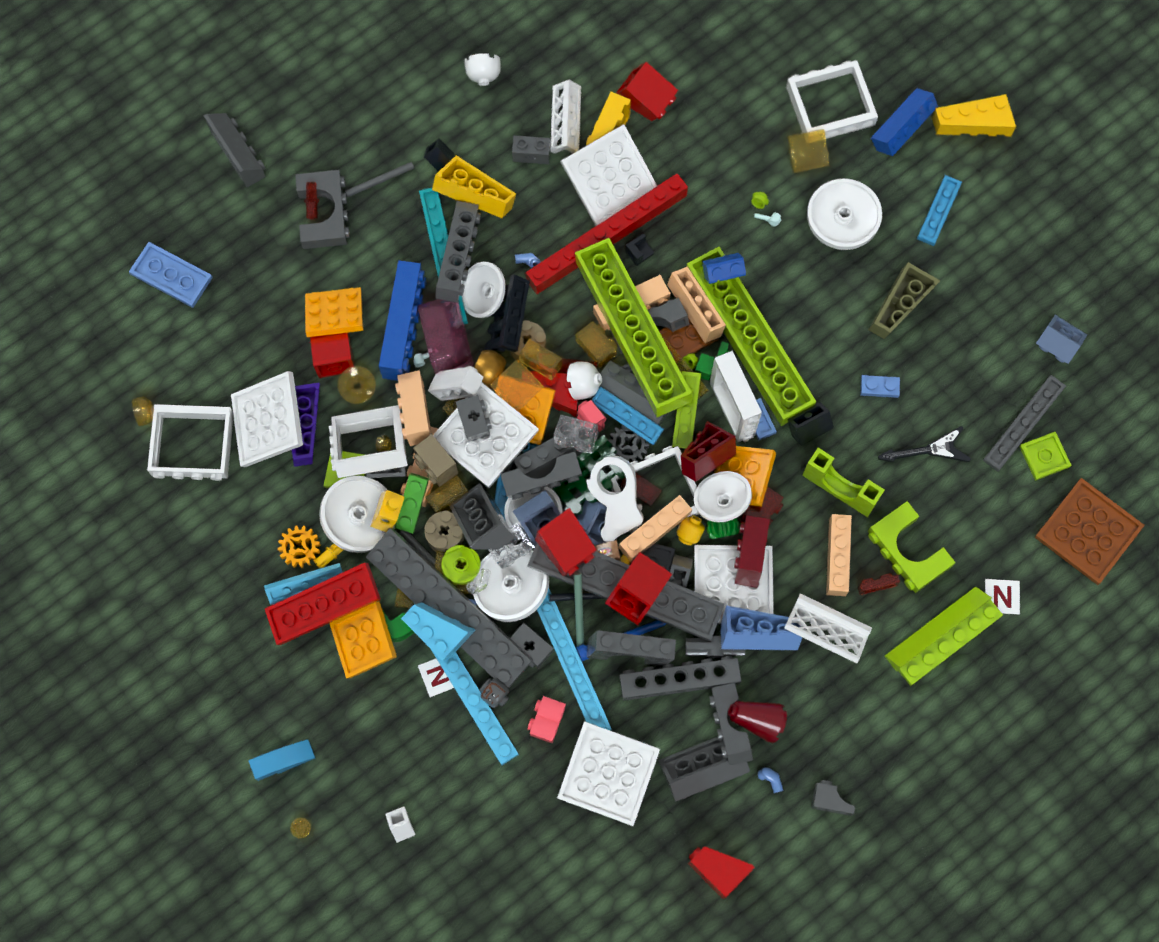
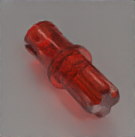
M316 182L306 183V199H304V202L306 203L307 219L318 218L317 203H319V199H317Z

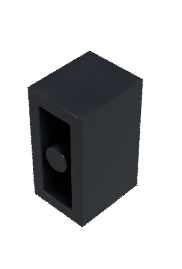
M821 402L787 419L792 437L801 446L834 428L830 411Z

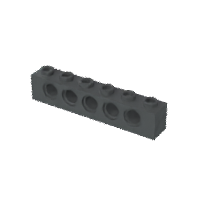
M461 201L456 203L436 286L435 299L458 303L459 295L463 296L465 285L462 282L467 280L468 270L465 269L466 266L470 267L471 255H469V252H473L475 241H472V239L477 237L478 227L475 226L476 223H480L481 213H478L479 205Z
M732 656L721 657L720 661L704 659L698 664H693V661H689L677 667H674V664L663 665L662 669L655 670L654 667H646L641 672L625 670L619 676L623 701L712 689L713 687L731 683L740 685L741 683L738 658L733 659ZM721 668L724 671V675L718 677L714 674L713 670ZM700 670L704 673L705 677L697 679L694 676V672ZM682 673L685 676V680L677 682L674 678L675 674ZM663 676L666 682L663 685H658L655 682V678ZM637 679H644L646 685L643 688H639L635 685V681Z

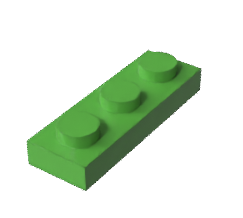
M414 473L409 474L403 495L404 501L395 528L412 534L415 532L429 478Z

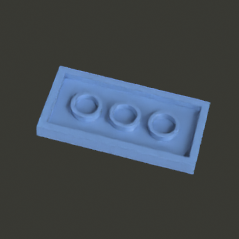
M150 242L147 243L129 271L130 275L192 308L213 278L211 274Z

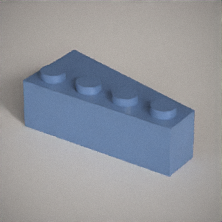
M726 606L721 620V649L798 650L802 637L784 629L789 619L786 616ZM791 623L797 627H800L798 623Z

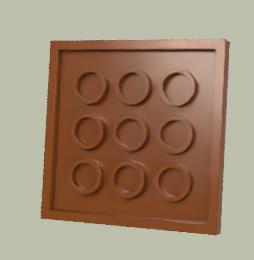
M1080 478L1035 538L1095 584L1099 585L1145 525L1084 479Z

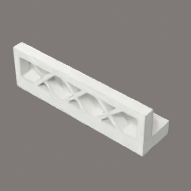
M571 80L553 86L552 153L567 150L573 154L579 150L581 86ZM563 89V93L559 98V90ZM563 104V109L558 114V109ZM562 120V126L558 130V125ZM562 137V144L557 146L558 140Z

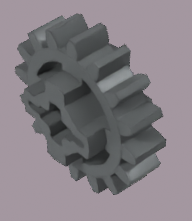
M623 424L621 430L616 427V434H610V438L613 440H608L617 450L615 455L623 457L627 461L633 462L636 459L642 461V455H647L645 449H649L647 441L629 428H626ZM617 439H619V442L621 443L618 446V448L616 447ZM639 441H641V448H640V450H639L638 447H637V444L639 443ZM625 442H627L628 444L632 443V446H625Z

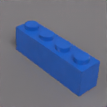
M916 88L871 137L876 150L893 156L938 107L934 94Z

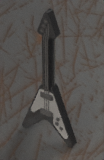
M963 426L956 428L925 447L894 452L890 449L878 456V460L894 462L895 459L924 454L969 462L971 458L957 450L953 445L963 430Z

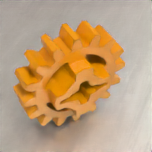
M295 526L294 531L288 528L289 533L287 535L282 533L284 540H278V543L282 545V547L278 548L279 552H283L280 555L281 559L286 558L285 563L287 565L292 562L293 568L297 564L303 568L304 563L310 566V560L316 559L315 553L320 554V550L316 548L321 546L320 542L316 541L318 539L317 534L313 535V530L307 531L305 526L301 530H299L298 526ZM310 540H311V543H312V548H311V550H309V548H308V544L310 543ZM294 543H295L296 545H299V546L302 545L303 548H304V550H303V549H300V548H296V546L294 545ZM287 544L290 545L289 553H287Z

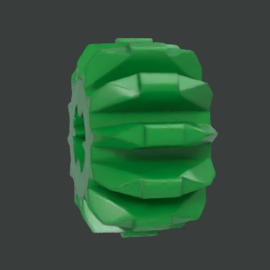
M737 518L726 522H713L709 520L706 522L707 533L711 539L733 536L739 533L740 526Z

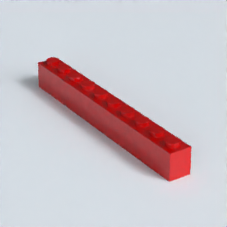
M678 174L673 175L526 272V279L530 280L529 285L536 294H539L578 268L575 252L607 238L611 240L612 244H615L685 198L688 186Z

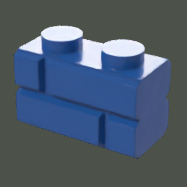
M739 253L702 261L705 279L709 284L715 283L718 280L724 281L746 275L744 259Z

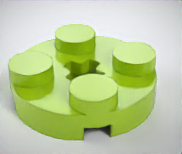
M463 545L453 546L446 551L442 558V573L453 585L468 584L479 574L480 558L472 548L469 549ZM457 561H461V563H466L464 569L456 567L458 564Z

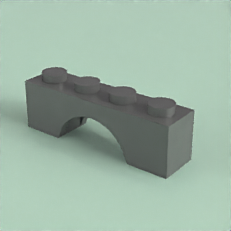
M679 298L668 300L665 304L648 310L656 326L666 327L672 332L689 325L688 315ZM611 331L612 337H613V339H614V341H615V343H616V345H617V347H618V349H619V351H620V354H623V352H622V350H621L619 344L617 343V341H616V339H615V337H614V335H613V333H612V331Z
M572 452L556 457L554 469L543 478H530L523 474L520 469L500 475L507 497H512V500L524 497V493L531 492V494L542 492L544 487L549 486L552 489L561 486L560 483L568 481V483L580 480L579 477L582 476L576 453Z
M735 683L713 687V696H709L711 707H716L717 711L713 713L715 724H720L721 728L717 729L719 741H724L725 745L721 746L723 758H728L729 766L753 761L748 734L733 729L729 724V707L734 702L739 701Z

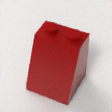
M644 62L632 70L616 94L630 99V108L653 121L663 117L666 113L665 108L667 105L670 106L675 101V94L678 92V89L651 65Z
M349 332L310 337L313 366L318 378L356 372Z
M570 508L538 530L535 541L563 577L567 574L573 575L579 570L578 566L583 562L588 564L595 558L594 554L597 549Z
M639 552L605 604L636 625H639L672 576V573Z
M705 846L702 850L698 847L689 856L691 861L688 863L722 899L726 898L755 868L752 864Z

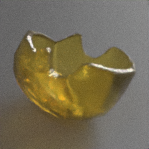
M146 397L133 399L132 407L137 424L139 426L150 424L153 421L154 405L151 400Z

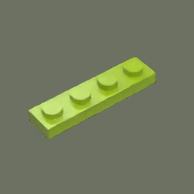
M682 371V376L692 392V402L677 409L672 447L678 446L679 448L686 449L693 442L701 373Z

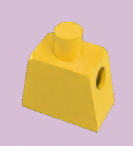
M388 490L382 492L370 527L387 532L389 528H393L397 522L404 496Z

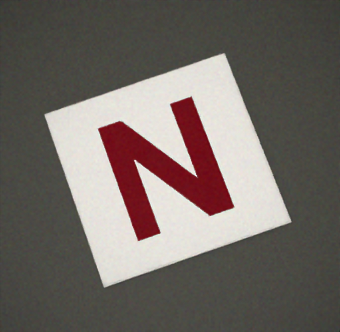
M985 579V593L992 597V602L1001 613L1020 614V581Z
M437 659L418 665L430 697L454 688Z

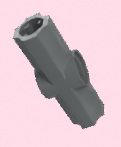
M712 636L711 641L703 638L685 639L686 656H706L707 658L745 656L746 649H721V636Z

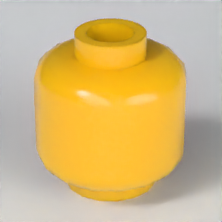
M694 515L685 518L680 522L676 531L678 539L686 545L698 543L705 530L701 522L702 520Z

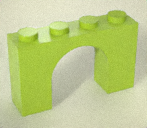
M817 448L807 463L802 476L868 517L879 501L884 489L869 479L863 486L848 481L833 468L834 457Z
M907 501L871 526L868 530V536L874 544L877 543L881 548L880 552L883 557L891 561L894 571L898 575L901 574L905 579L906 587L917 593L949 570L956 562L944 547L928 559L920 562L910 561L901 555L897 548V536L919 518V515Z

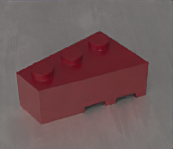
M707 421L703 431H699L696 440L691 442L681 454L682 474L696 482L735 456V436Z
M746 515L745 522H741L739 533L742 534V540L738 539L736 551L740 552L739 557L735 558L734 569H737L734 584L758 588L763 569L770 519Z

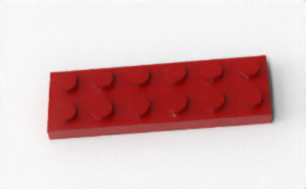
M365 562L265 608V612L276 645H282L377 602L381 598L369 564Z

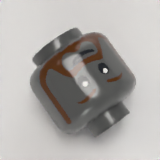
M497 678L493 680L488 679L479 690L481 692V699L491 708H496L498 705L503 707L509 700L507 696L509 688Z

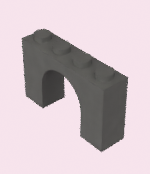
M340 170L295 174L299 199L325 197L335 204L334 212L327 220L320 223L299 225L300 241L303 249L347 245L350 231L349 227H346L345 222L349 221L348 211L344 210V204H347L346 193H343V187H346L345 177L341 176Z
M597 630L588 638L587 658L607 660L611 656L618 655L645 658V665L662 667L675 660L676 640Z

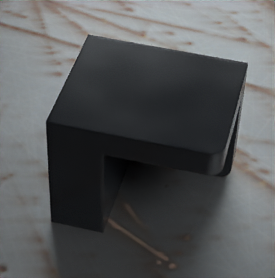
M440 138L429 145L424 154V158L437 171H440L454 156V152Z
M644 233L626 245V253L636 266L654 255V251L646 242V235Z

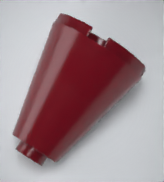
M736 701L730 705L728 710L731 721L771 743L778 741L779 738L776 737L778 733H783L787 719V712L783 710L785 706L779 703Z

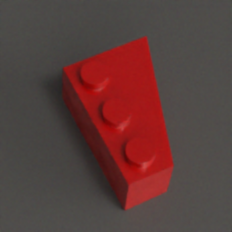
M523 371L522 380L556 390L552 407L577 418L578 400L572 398L568 388L572 387L571 382H567V374Z

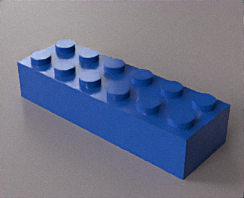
M398 260L379 362V369L383 379L398 381L397 375L410 373L411 365H409V358H412L414 353L412 341H415L417 337L415 325L420 320L418 308L423 304L422 288L425 289L426 287L425 271L422 270L421 263Z

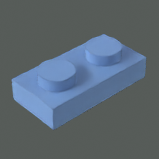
M861 376V396L899 397L900 377Z
M761 398L756 400L762 412L756 430L758 441L777 432Z

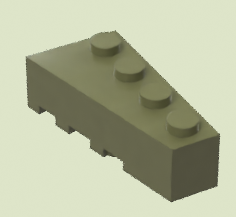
M908 262L900 271L868 330L885 339L940 280Z

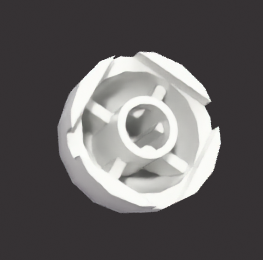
M475 54L469 56V60L465 58L466 74L469 79L478 83V85H489V82L494 81L499 76L501 68L499 56L494 55V58H490L489 54Z
M574 362L569 365L567 382H571L572 388L568 389L572 398L575 400L591 398L599 390L602 376L593 364L589 362Z

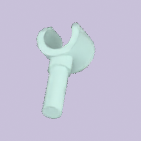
M776 212L771 217L755 213L754 216L755 218L768 221L774 227L781 221V215Z
M435 348L424 354H416L413 360L415 367L424 366V359L438 352Z

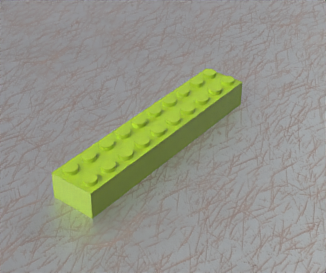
M607 238L575 252L576 264L656 417L691 403L692 392L611 240Z
M717 247L687 263V267L726 324L723 331L724 335L779 424L783 426L788 423L787 419L815 405L816 400L739 277L724 281L718 280L711 284L705 279L702 261L725 256L721 248Z

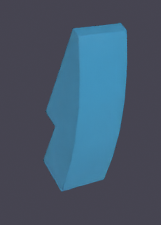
M307 739L248 761L255 779L259 781L313 760L315 755Z

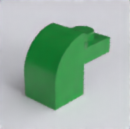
M722 341L716 357L730 352L728 350L729 343ZM701 353L695 373H701L702 379L710 381L715 357Z
M383 611L392 642L403 641L415 633L401 619L405 615L404 612L390 621Z

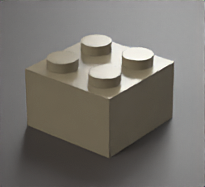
M432 434L413 448L415 463L421 470L425 469L428 474L427 477L433 485L437 483L439 487H442L458 474L455 461Z

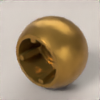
M483 350L474 367L483 376L482 383L492 391L498 384L500 375H507L508 370L504 369L506 365L505 358L493 350Z

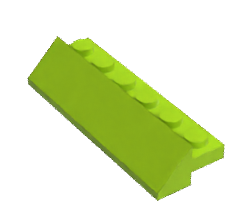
M974 587L885 655V658L896 672L899 671L908 684L912 686L1002 617L1003 614L992 602V597L979 588Z

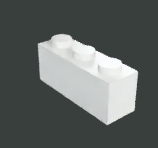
M471 366L438 371L433 378L428 392L441 401L472 397L476 395L483 376L478 373L476 368Z

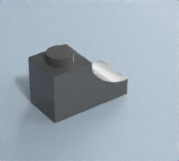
M674 554L670 568L672 576L668 581L686 588L693 559Z
M821 780L820 783L817 782L815 784L812 809L849 816L854 815L855 806L846 803L839 796L837 786H834L833 782Z

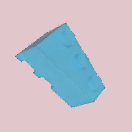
M422 602L414 604L401 618L442 661L451 658L475 631V629L461 624L460 621L452 619Z

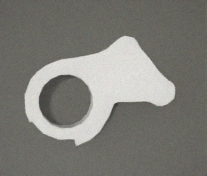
M620 456L604 457V459L595 464L591 471V477L586 482L591 494L607 507L605 525L601 530V537L604 541L610 542L634 527L640 526L643 523L644 516L641 512L642 504H637L636 502L637 485L633 466L629 461ZM611 464L623 470L627 479L623 491L614 493L609 492L603 487L599 478L603 466Z

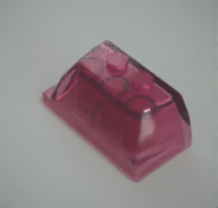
M438 299L420 304L418 311L430 361L435 373L468 366L474 367L459 300L456 303Z

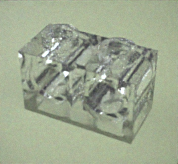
M560 415L553 436L555 443L561 447H572L579 452L587 451L592 453L599 430L598 425L595 423ZM565 431H570V432H571V433L568 434V435H563V434H562V433L565 432ZM583 436H588V437H589V438L586 439V440L580 439V438L583 437Z
M518 523L510 528L515 538L500 549H488L495 562L502 569L511 566L516 559L529 554L531 549L534 548L527 533ZM519 539H522V542L519 545H516L517 541ZM503 550H506L505 554L503 556H500V553Z

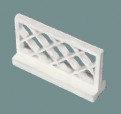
M800 594L784 629L858 663L872 627ZM804 622H810L812 626L807 627ZM791 623H798L800 627H797ZM827 630L830 635H825L823 631ZM816 631L819 636H815L811 632ZM840 639H846L848 644H843ZM830 640H834L837 645L830 643ZM847 649H853L855 654L849 652Z

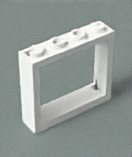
M857 60L852 62L846 61L837 66L831 65L819 71L812 70L807 74L794 75L788 79L786 88L806 144L876 125L878 116ZM852 73L867 113L811 128L797 88Z
M733 351L714 358L710 385L737 442H748L756 434L762 412Z
M154 405L147 471L154 478L163 479L165 476H172L174 479L191 477L194 480H202L204 477L216 481L228 478L234 416L231 407ZM163 418L225 420L221 469L158 467Z
M399 405L331 417L332 426H329L332 470L337 472L338 478L408 466ZM394 425L396 450L343 459L341 434Z
M669 446L662 450L663 453L658 455L652 453L646 456L644 461L639 463L638 461H633L630 464L636 472L675 456L682 471V453L678 446L674 448ZM617 475L611 479L613 482L611 490L614 493L621 492L616 481L620 479ZM684 475L694 497L697 489L696 483ZM692 506V512L688 517L699 515L696 507ZM634 527L633 529H631V530H630L631 534H632L634 531H636V530L638 529V527Z

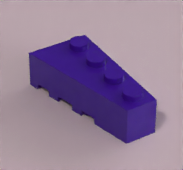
M320 383L295 386L303 445L291 450L294 467L313 464Z

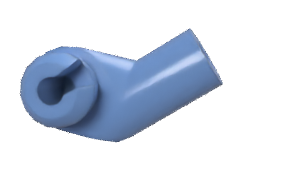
M533 253L515 255L516 264L526 263L530 268H533L541 263L539 258Z
M768 767L758 771V778L771 782L774 793L783 791L778 773Z

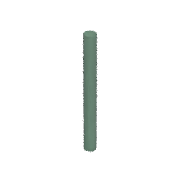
M581 572L574 573L577 647L584 644Z

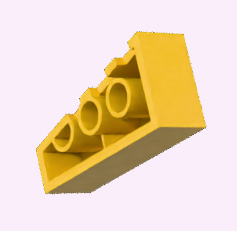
M610 92L599 119L594 125L593 132L587 139L586 146L621 125H626L630 117V99Z
M1007 95L936 108L932 116L936 134L939 135L970 134L971 136H977L978 134H988V136L1005 135V137H1011L1016 128Z
M457 155L435 175L432 187L433 191L461 202L479 205L478 209L503 218L512 209L516 197L515 192Z

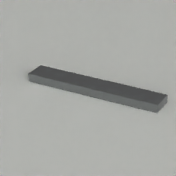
M1050 375L983 461L999 472L1066 385Z

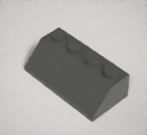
M226 113L205 114L204 118L210 132L245 186L248 188L265 178L266 176L263 171L266 169L261 160L257 161L254 157L256 153L252 146L248 147L245 143L247 139L243 132L239 133L237 131L238 125L233 118L230 119Z
M609 361L600 373L602 376L600 387L602 386L658 425H661L669 414L666 413L656 417L635 375Z
M578 424L516 457L513 460V465L515 469H520L523 474L530 478H543L554 469L556 457L575 452L578 457L592 444L581 424Z
M480 483L449 506L472 549H500L515 538L493 497Z
M719 737L658 760L675 801L685 799L749 773L748 763L744 762L729 766L728 758L724 759L721 746H725L724 741H719Z

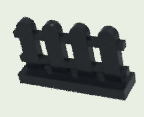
M515 274L510 276L509 284L505 285L503 301L497 311L491 315L495 318L494 323H491L488 327V334H491V340L486 343L485 350L505 352L506 349L511 352L518 351L530 280Z

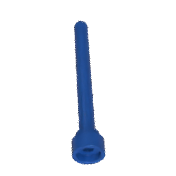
M656 620L624 634L642 635L663 627L666 623ZM584 644L576 647L582 662L589 659L587 658L588 645L584 646Z

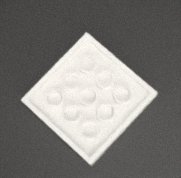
M621 125L560 161L595 226L657 187L625 125Z
M287 371L231 394L241 467H248L303 445L293 372Z
M481 382L476 395H478L479 400H484L487 410L483 412L484 417H489L492 429H489L490 436L468 442L458 408L433 436L456 462L490 488L499 478L500 474L506 470L538 433L539 429ZM476 415L472 416L473 421L478 420Z
M694 545V592L724 604L718 623H721L726 606L773 614L772 546H766L762 574L758 588L734 584L737 570L734 569L735 558L739 557L740 552L736 551L737 545Z
M584 721L557 798L633 826L660 749Z

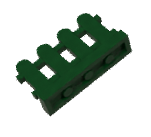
M604 435L577 457L582 476L579 477L580 480L573 483L564 481L560 483L561 486L552 488L559 499L561 498L566 504L565 511L570 508L576 516L583 512L581 503L585 500L589 503L597 501L589 491L585 478L591 474L595 464L604 459V457L616 456L617 450ZM609 465L612 470L608 474H605L602 469L600 471V482L608 491L613 488L611 479L617 475L621 479L626 477L623 470L616 465ZM575 486L582 493L577 499L570 492Z

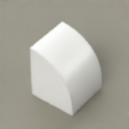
M405 807L386 813L390 830L396 842L415 835Z

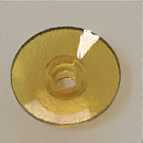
M354 366L347 368L338 379V391L342 398L350 403H364L375 392V378L364 367ZM356 383L361 384V387L359 389L354 388V385Z

